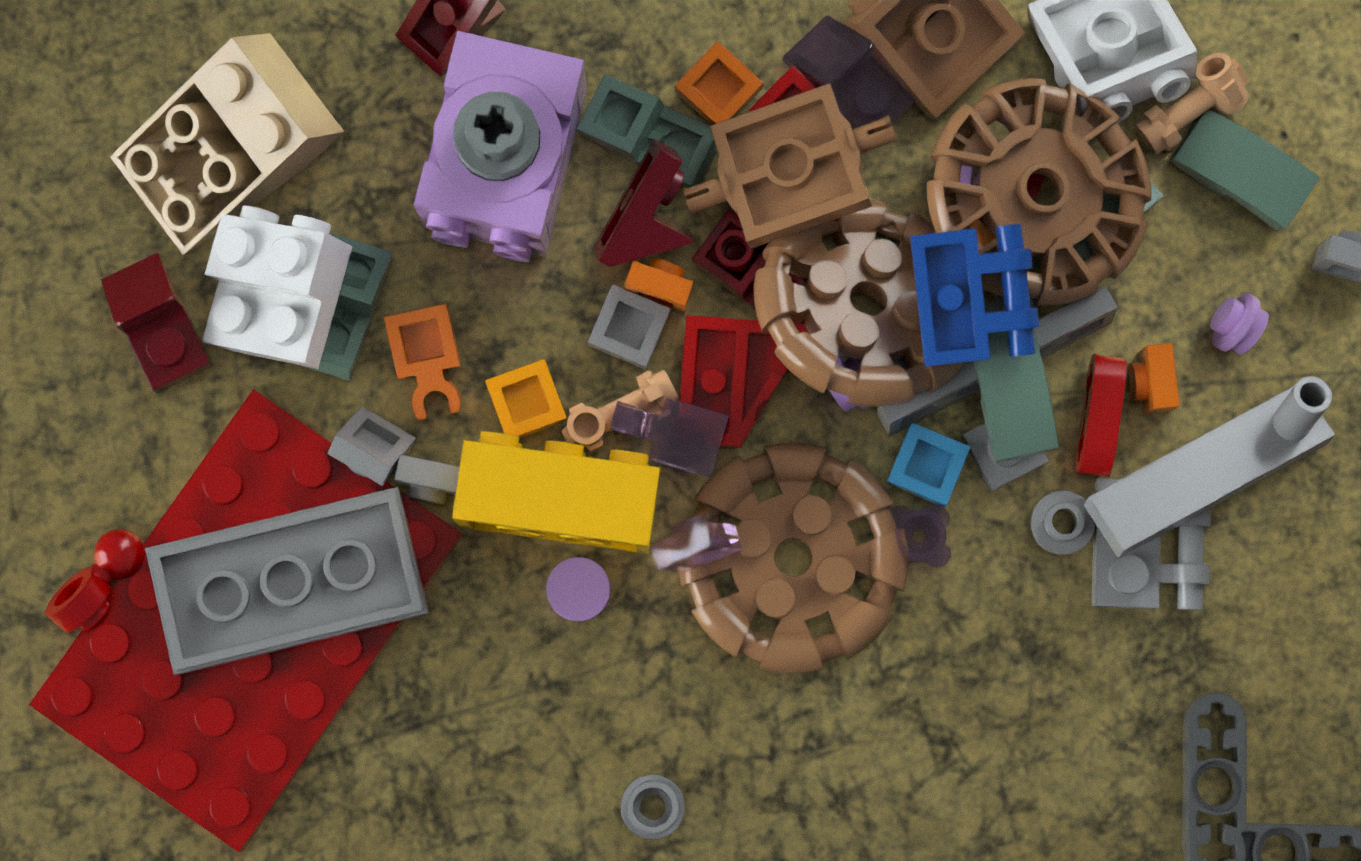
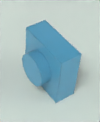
M911 422L886 484L939 506L946 507L971 447Z

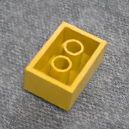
M481 432L479 442L463 441L452 519L460 528L650 554L660 483V467L649 466V455L625 450H610L609 460L585 457L586 453L583 452L584 446L560 441H545L544 451L522 448L523 444L519 443V437L496 432Z

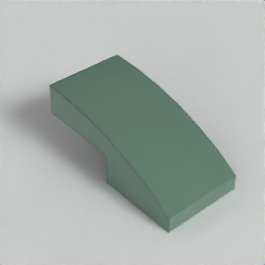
M604 74L576 128L583 136L637 165L640 164L653 139L675 149L683 161L679 170L684 172L681 186L685 188L701 183L717 152L709 125L664 106L660 98Z
M1210 109L1196 119L1169 160L1218 197L1230 196L1276 231L1287 229L1320 178L1266 140Z
M332 233L331 236L353 247L319 369L307 368L350 381L380 299L392 260V252Z
M1033 328L1036 354L1010 357L1007 331L988 333L990 359L973 361L982 395L980 401L995 463L1050 452L1059 448L1054 415L1035 328Z

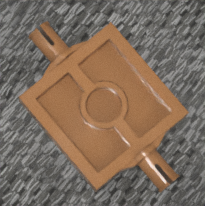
M829 83L710 126L719 154L717 169L719 177L689 188H683V192L692 215L695 212L727 201L738 214L746 242L752 249L779 237L797 233L871 207L872 204L862 177L863 158L861 153L898 141L889 115L883 119L852 129L851 124L841 114L835 93Z

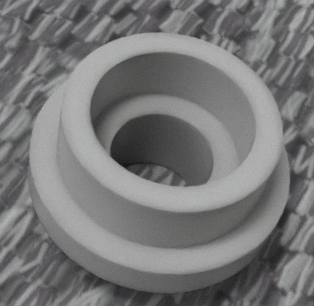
M1055 491L1040 499L1035 505L1030 518V527L1036 542L1048 552L1059 555L1071 554L1082 549L1090 541L1095 529V522L1084 507L1086 500L1071 491ZM1064 510L1073 516L1075 525L1071 533L1061 534L1053 527L1052 519L1057 511Z
M655 774L641 776L630 783L623 793L621 799L623 821L629 830L639 837L645 839L664 838L678 828L684 817L685 801L679 787L667 777ZM649 794L659 795L663 798L666 805L664 814L657 819L646 818L640 810L642 799Z

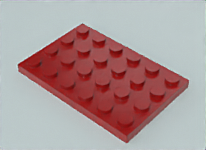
M254 389L143 543L145 557L139 571L129 578L116 581L106 598L110 603L106 614L92 628L79 633L29 704L36 711L237 852H243L404 621L385 624L181 675L173 674L145 548L396 488L387 481L381 486L368 477L354 473L346 464L327 454L332 444ZM401 491L422 585L425 591L461 540L463 534L415 500L407 498V495Z

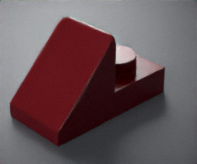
M416 0L395 36L441 77L447 73L457 31L483 36L501 17L505 8L498 0Z
M653 139L593 247L598 261L602 264L612 267L682 247L695 241L694 236L687 227L656 211L660 203L668 206L672 202L684 179V172L679 170L683 161L675 149L656 139Z
M158 252L101 279L114 323L119 330L126 334L152 391L159 393L214 366Z

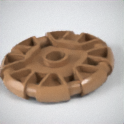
M1038 78L1012 80L997 84L983 90L982 99L974 105L963 104L948 120L935 143L930 158L936 163L934 180L927 181V202L934 230L936 233L970 229L969 225L982 217L988 228L996 236V226L1022 224L1024 249H1031L1032 257L1042 256L1040 272L1027 271L1029 297L1033 298L1034 305H1058L1084 299L1098 291V283L1108 276L1113 279L1117 278L1130 264L1144 239L1148 223L1143 220L1145 203L1150 202L1152 199L1151 181L1144 154L1137 139L1131 142L1117 123L1121 117L1112 108L1108 107L1099 98L1087 97L1084 91L1071 84H1067L1063 89L1048 86L1045 79ZM1078 96L1084 97L1088 105L1083 112L1080 111L1078 106ZM1043 111L1058 114V120L1060 121L1059 131L1041 128ZM1098 114H1101V118H1100V120L1098 121V119H1097ZM994 121L1004 124L1010 132L999 142L987 127ZM1095 137L1110 156L1103 163L1100 162L1094 150L1087 143ZM962 165L980 168L979 173H977L973 180V185L959 183ZM1041 174L1053 182L1056 188V200L1053 205H1039L1031 199L1027 191V181L1030 175ZM1103 193L1113 195V198L1119 200L1118 214L1101 211ZM997 238L984 247L977 239L979 254L998 252ZM1084 238L1092 247L1093 255L1085 262L1073 247ZM1000 272L981 274L982 288L1003 298Z
M870 200L871 207L840 217L838 222L831 220L769 242L763 250V257L766 261L765 266L758 269L755 273L754 304L762 333L770 334L777 345L774 354L801 381L823 394L826 389L846 395L849 397L848 403L878 407L895 406L911 402L914 394L925 389L928 393L932 394L947 384L960 371L965 362L925 366L910 236L936 233L933 225L911 211L906 217L885 209L886 202ZM876 233L898 240L897 245L886 239L874 240ZM831 234L838 247L827 251L822 243V237ZM789 273L806 278L805 287L793 283ZM855 294H866L873 297L879 303L881 313L868 315L859 312L852 305L850 297ZM804 321L808 332L799 333L795 324ZM840 352L848 357L861 360L857 372L836 365L837 353ZM904 357L910 368L904 370L900 365H894V362Z
M778 443L763 446L765 453L744 461L738 456L726 463L708 479L693 499L698 503V506L690 524L683 523L679 537L678 571L681 586H688L696 606V609L691 612L699 625L715 643L735 658L738 652L760 661L759 668L774 672L808 673L823 670L822 663L842 655H845L848 660L864 650L880 635L893 617V614L888 611L897 590L904 592L908 574L909 558L905 528L898 529L890 509V506H893L895 503L887 490L876 477L850 458L849 462L845 463L825 454L826 447L813 444ZM774 476L781 495L770 497L758 503L752 484ZM814 477L837 486L830 505L818 496L807 495ZM721 514L740 522L734 531L731 543L713 535ZM866 517L875 539L856 546L848 523ZM798 540L808 547L811 553V564L805 573L799 576H788L782 573L776 566L774 560L775 550L784 541ZM730 569L738 593L720 599L712 576ZM855 573L874 580L865 601L846 594L854 582ZM756 610L768 617L779 620L772 638L749 629ZM827 612L834 631L812 639L805 621L814 619Z

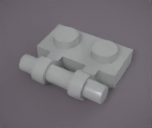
M1097 478L1094 480V494L1121 479ZM1211 508L1176 527L1179 528L1178 564L1160 563L1161 536L1118 559L1095 524L1093 533L1091 607L1158 609L1159 585L1168 584L1178 585L1177 610H1203V585H1209L1210 565H1204V528H1211Z

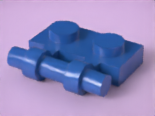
M1022 224L996 226L998 252L979 254L976 228L910 236L925 366L990 359L988 333L1007 331L1010 357L1036 354L1033 328L1039 327L1038 309L1031 308L1026 269H1033L1031 249H1024ZM1000 272L1005 311L985 313L981 274Z

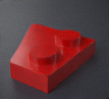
M686 315L677 443L742 448L788 371L774 354L777 345L772 336L762 333L758 320ZM795 324L799 333L808 332L805 324Z

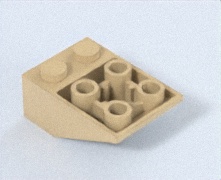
M270 33L231 37L110 158L184 256L190 254L216 235L221 214L240 217L243 206L254 207L302 172L342 135L344 130Z

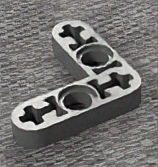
M1222 693L1200 695L1190 702L1183 718L1182 851L1184 861H1209L1199 857L1198 848L1199 845L1209 844L1211 824L1200 823L1197 825V812L1214 816L1231 813V826L1218 823L1217 826L1219 843L1229 845L1230 848L1229 858H1220L1218 861H1263L1261 855L1262 846L1266 839L1276 834H1283L1292 841L1295 847L1294 861H1310L1311 852L1306 837L1308 833L1315 834L1311 847L1336 848L1339 846L1340 836H1345L1346 845L1351 848H1357V861H1361V830L1358 828L1330 824L1246 822L1247 722L1245 711L1237 700ZM1211 703L1218 704L1219 714L1230 716V728L1219 730L1218 750L1231 748V761L1218 757L1197 760V747L1211 749V732L1207 728H1200L1198 722L1200 715L1210 713ZM1209 768H1220L1227 773L1231 781V793L1227 800L1219 805H1209L1198 794V778ZM1312 860V861H1329V860Z

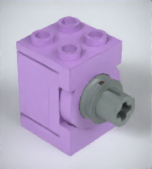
M457 31L443 85L445 95L441 110L434 123L433 143L428 162L424 161L414 207L424 229L432 230L431 239L437 242L461 248H467L470 239L494 245L493 253L495 255L520 262H530L531 254L546 257L577 133L576 128L580 121L579 116H581L587 92L584 60Z

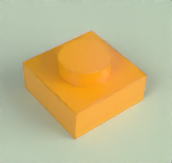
M545 359L485 380L504 434L522 438L567 421Z

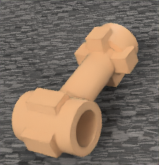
M1214 53L1203 58L1198 63L1197 72L1195 73L1200 83L1199 86L1165 111L1154 105L1143 113L1142 120L1136 123L1134 128L1141 140L1154 155H1158L1164 149L1168 152L1179 144L1182 137L1178 131L1211 107L1220 115H1229L1239 111L1247 103L1249 94L1245 85L1249 80L1241 65L1235 59H1231L1225 53Z
M649 370L637 376L636 382L639 389L598 409L585 406L583 403L569 408L570 415L567 420V426L561 431L565 441L582 445L584 450L592 454L603 449L605 433L648 412L652 413L656 421L671 415L670 409L679 405L680 400L665 370H661L653 375Z

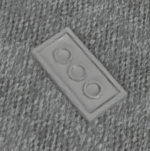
M398 487L145 548L174 675H181L429 614L401 491Z

